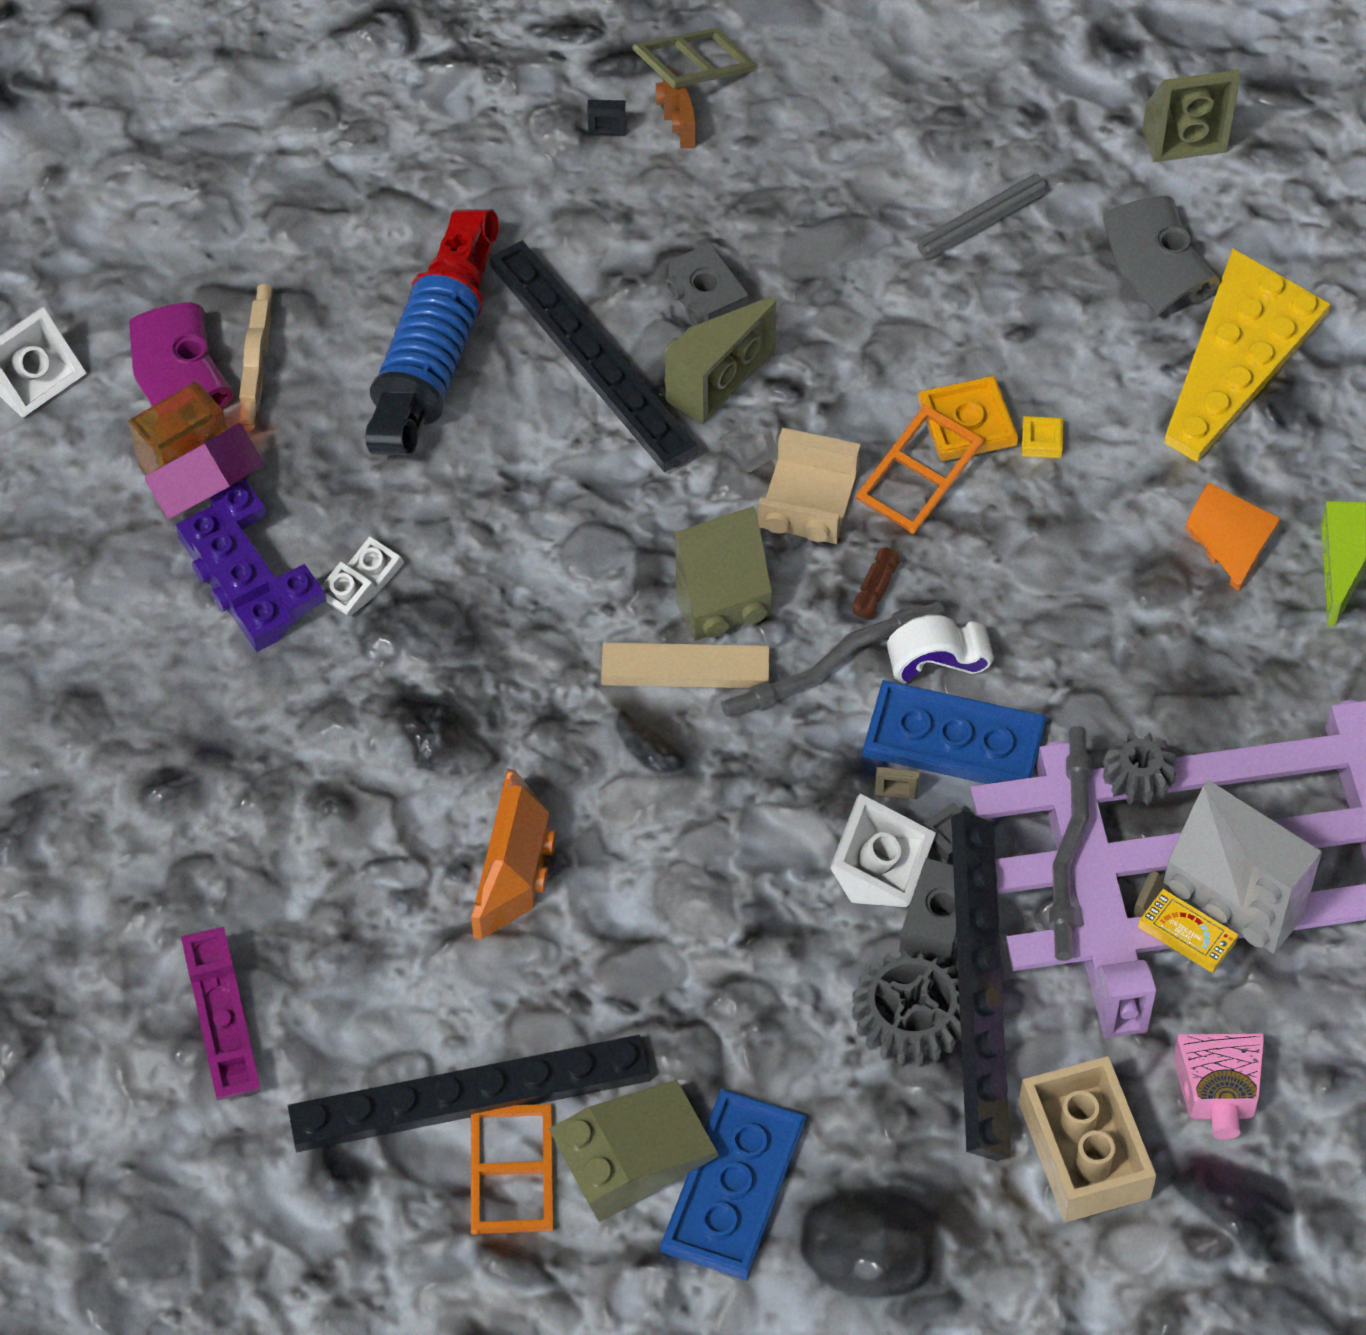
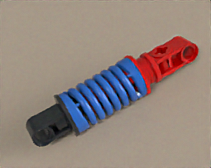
M493 209L454 210L450 216L445 236L440 243L437 256L431 261L427 272L418 273L411 284L413 287L403 314L399 319L398 326L395 329L394 337L385 354L379 374L374 378L370 387V397L376 405V409L367 425L365 439L367 449L371 454L412 455L417 448L418 438L423 425L436 422L442 415L446 394L451 386V380L454 378L456 368L459 365L460 356L464 352V347L468 341L469 333L472 331L474 321L482 310L481 303L483 297L479 291L482 283L481 275L485 270L493 244L499 235V220Z

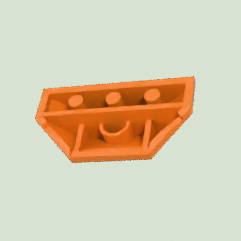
M507 769L471 915L473 938L477 939L487 937L534 908L537 892L544 893L546 889L548 867H543L546 855L553 856L557 831L550 830L549 812L514 769Z

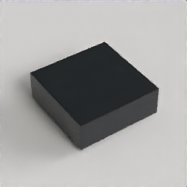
M588 100V135L626 136V100Z

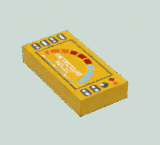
M1162 889L1140 918L1138 924L1139 929L1211 973L1216 971L1236 944L1239 935Z

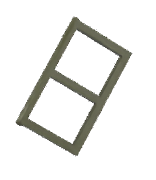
M718 28L638 43L632 47L633 51L673 89L755 71L757 66ZM713 38L739 64L715 69L688 42ZM675 45L702 72L676 77L650 50Z

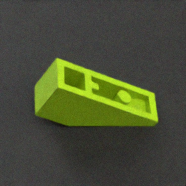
M1326 501L1320 527L1327 626H1336L1366 571V502Z

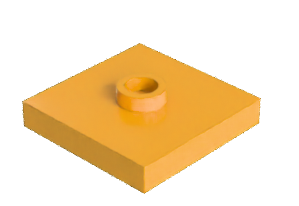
M995 376L918 391L920 408L927 405L984 438L985 441L975 454L1017 446L1018 436ZM929 418L925 420L940 462L961 458L971 445L968 441Z

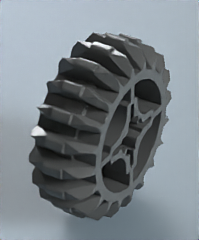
M904 949L899 960H895L887 953L883 959V965L873 961L869 966V974H861L859 977V988H855L852 1002L854 1003L852 1018L858 1022L856 1031L859 1037L867 1036L866 1045L868 1049L871 1050L881 1046L880 1056L882 1059L885 1060L892 1053L896 1054L897 1062L900 1066L905 1063L906 1057H914V1062L919 1067L923 1063L925 1055H928L936 1063L940 1059L941 1050L951 1054L955 1049V1041L961 1042L959 982L956 979L957 970L955 966L942 969L943 960L939 955L932 962L927 961L924 950L918 954L917 958H910L909 953ZM930 990L941 998L947 1012L939 1009V1004L929 997ZM876 1003L884 1006L885 1012L894 1017L893 1025L881 1016Z

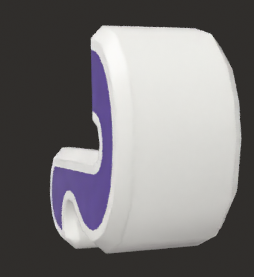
M928 614L913 618L900 626L887 641L894 679L903 684H906L917 675L926 662L975 674L989 668L994 660L988 632L983 624L970 621L966 626L958 628L952 619L942 615Z

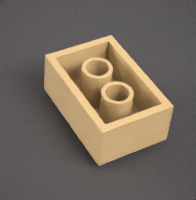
M1109 1056L1022 1080L1019 1105L1064 1223L1151 1199L1156 1173Z

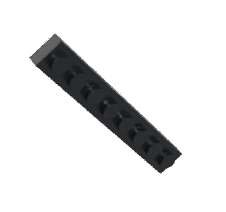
M523 240L490 257L491 268L664 473L698 454L696 442Z
M962 811L951 816L966 1152L994 1161H1000L1011 1156L994 824L989 820Z
M639 1034L288 1104L287 1106L297 1153L471 1118V1115L475 1113L515 1105L540 1104L650 1081L649 1070Z

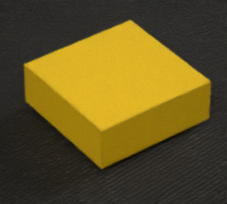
M1023 416L1021 456L1062 458L1063 418Z

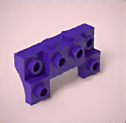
M246 479L209 497L211 507L175 525L179 540L194 560L192 561V567L198 579L203 584L207 581L213 588L211 594L217 607L221 612L228 610L254 650L258 652L278 642L299 618L316 606L326 602L324 590L305 563L277 578L272 574L243 532L245 528L266 516L265 506Z

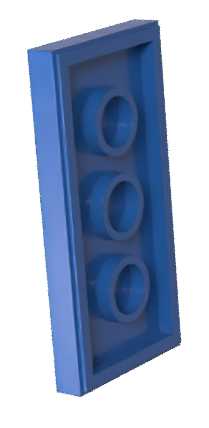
M882 680L862 756L984 784L1032 778L1047 716Z
M721 1088L705 1128L719 1156L688 1173L660 1244V1252L747 1281L806 1124V1115Z

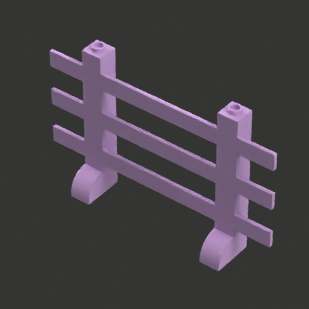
M1347 700L1338 705H1332L1325 727L1327 736L1175 757L1176 778L1174 784L1168 787L1167 793L1199 789L1203 787L1207 780L1220 786L1338 769L1350 809L1273 819V821L1316 848L1360 842L1366 861V701ZM1066 741L1052 742L1047 746L1039 748L1037 762L1038 777L971 786L970 791L976 816L983 819L1047 810L1057 849L1056 851L995 859L997 894L1053 886L1052 864L1071 818L1070 779L1066 776L1065 759L1070 752L1069 743ZM1105 768L1092 769V775L1088 778L1089 820L1070 866L1071 906L1076 910V927L1072 930L1073 957L1067 961H1060L1055 958L1053 930L1006 936V943L1013 971L1084 961L1103 1038L1105 1039L1147 1032L1156 988L1148 964L1145 960H1138L1137 953L1170 948L1138 928L1141 917L1127 919L1117 877L1166 870L1168 860L1181 833L1108 843L1098 803L1127 799V795L1122 794L1113 797L1112 785L1104 783L1103 773ZM1366 884L1310 892L1304 917L1294 930L1366 920ZM1197 908V910L1209 916L1205 909ZM1220 923L1225 927L1229 928L1230 930L1234 931L1235 933L1239 934L1238 938H1244L1242 933L1235 930L1228 924Z

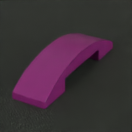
M219 927L181 936L217 1101L261 1090L225 928Z

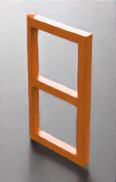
M924 405L855 495L856 500L908 530L909 533L915 534L985 440L982 436L976 435L936 410ZM927 418L971 443L946 478L902 453V450ZM894 461L899 462L939 486L913 521L869 495Z
M551 1104L515 1105L471 1115V1234L553 1231L552 1134L549 1131V1128L552 1127ZM543 1116V1161L480 1163V1118ZM543 1173L544 1219L480 1221L481 1175Z

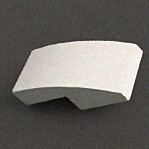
M369 536L349 563L346 565L340 561L321 585L325 592L326 602L348 617L369 602L390 581L404 564L401 556Z

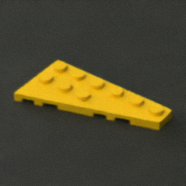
M1232 248L1170 420L1164 443L1198 463L1329 314L1331 304Z

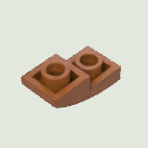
M667 67L676 77H678V75L673 71L671 67ZM664 79L663 82L655 83L656 105H664V120H672V133H680V148H695V116L685 86L673 89Z

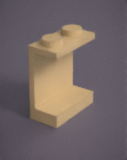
M782 427L778 439V460L766 498L760 497L758 503L759 528H764L778 534L787 533L806 537L814 542L824 541L837 544L860 467L861 444Z

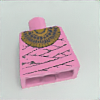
M1263 1033L1177 1035L1173 1051V1062L1188 1114L1193 1119H1211L1213 1136L1217 1139L1229 1140L1240 1135L1239 1119L1254 1117L1260 1090L1264 1043Z

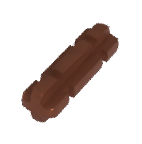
M888 547L879 549L875 557L876 562L871 565L860 587L861 592L857 594L853 602L852 612L854 615L866 620L873 617L878 607L876 604L881 601L892 578L891 573L895 572L899 564L900 555L898 551Z

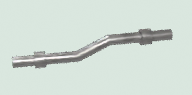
M940 601L915 610L906 608L893 613L890 619L851 632L810 670L771 684L768 681L751 686L749 692L722 701L723 713L726 717L754 707L757 710H761L774 705L776 699L821 683L858 647L891 636L900 626L913 618L928 614L945 616L944 607Z
M1080 726L1072 727L1069 730L1070 754L1066 757L1065 763L1066 776L1070 779L1071 818L1052 864L1053 906L1049 910V926L1054 931L1055 958L1060 961H1067L1073 957L1072 930L1076 927V910L1071 906L1070 866L1089 820L1088 778L1092 775L1091 757L1087 754L1086 729Z

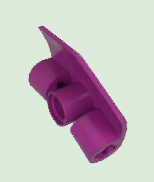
M193 302L171 304L149 310L130 319L133 375L136 383L164 426L168 425L184 410L197 402L202 410L207 413L220 411L231 402L233 391L208 354L205 310L202 306Z

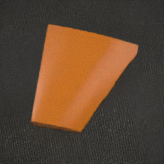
M1208 482L1192 509L1185 529L1195 542H1199L1205 547L1206 555L1213 564L1219 562L1231 577L1229 584L1234 589L1240 591L1257 566L1259 555L1277 531L1281 518Z

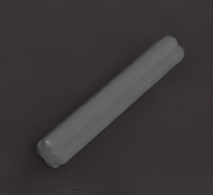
M1039 174L1029 176L920 237L917 240L918 251L924 258H932L1045 194L1047 186L1045 180Z

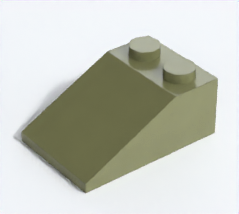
M1239 69L1165 79L1161 82L1146 103L1142 127L1153 163L1227 152L1241 76Z
M768 297L692 326L679 339L674 338L664 352L666 402L701 424H704L775 351L776 300Z
M753 506L675 532L676 603L695 641L706 637L720 636L729 629L744 624H755L771 615L772 590L757 512Z
M677 1079L589 1106L549 1128L598 1222L719 1156Z

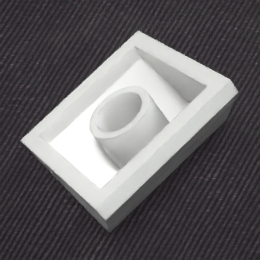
M44 307L39 308L0 335V397L21 417H25L87 374Z
M859 794L830 869L851 903L907 907L912 900L925 858L928 856L936 832Z

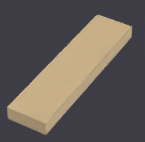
M603 642L601 685L750 688L761 682L769 681V646Z

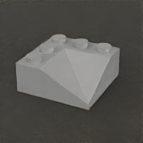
M1207 780L1198 795L1168 860L1164 883L1178 897L1189 899L1205 909L1212 919L1219 923H1226L1242 933L1244 938L1253 946L1263 947L1272 954H1275L1304 917L1322 851L1212 781Z

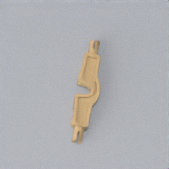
M260 284L257 287L256 300L252 302L250 324L245 338L243 373L239 395L241 409L238 423L240 422L246 431L255 428L256 414H259L264 384L262 359L267 357L272 321L270 307L273 288L268 284Z

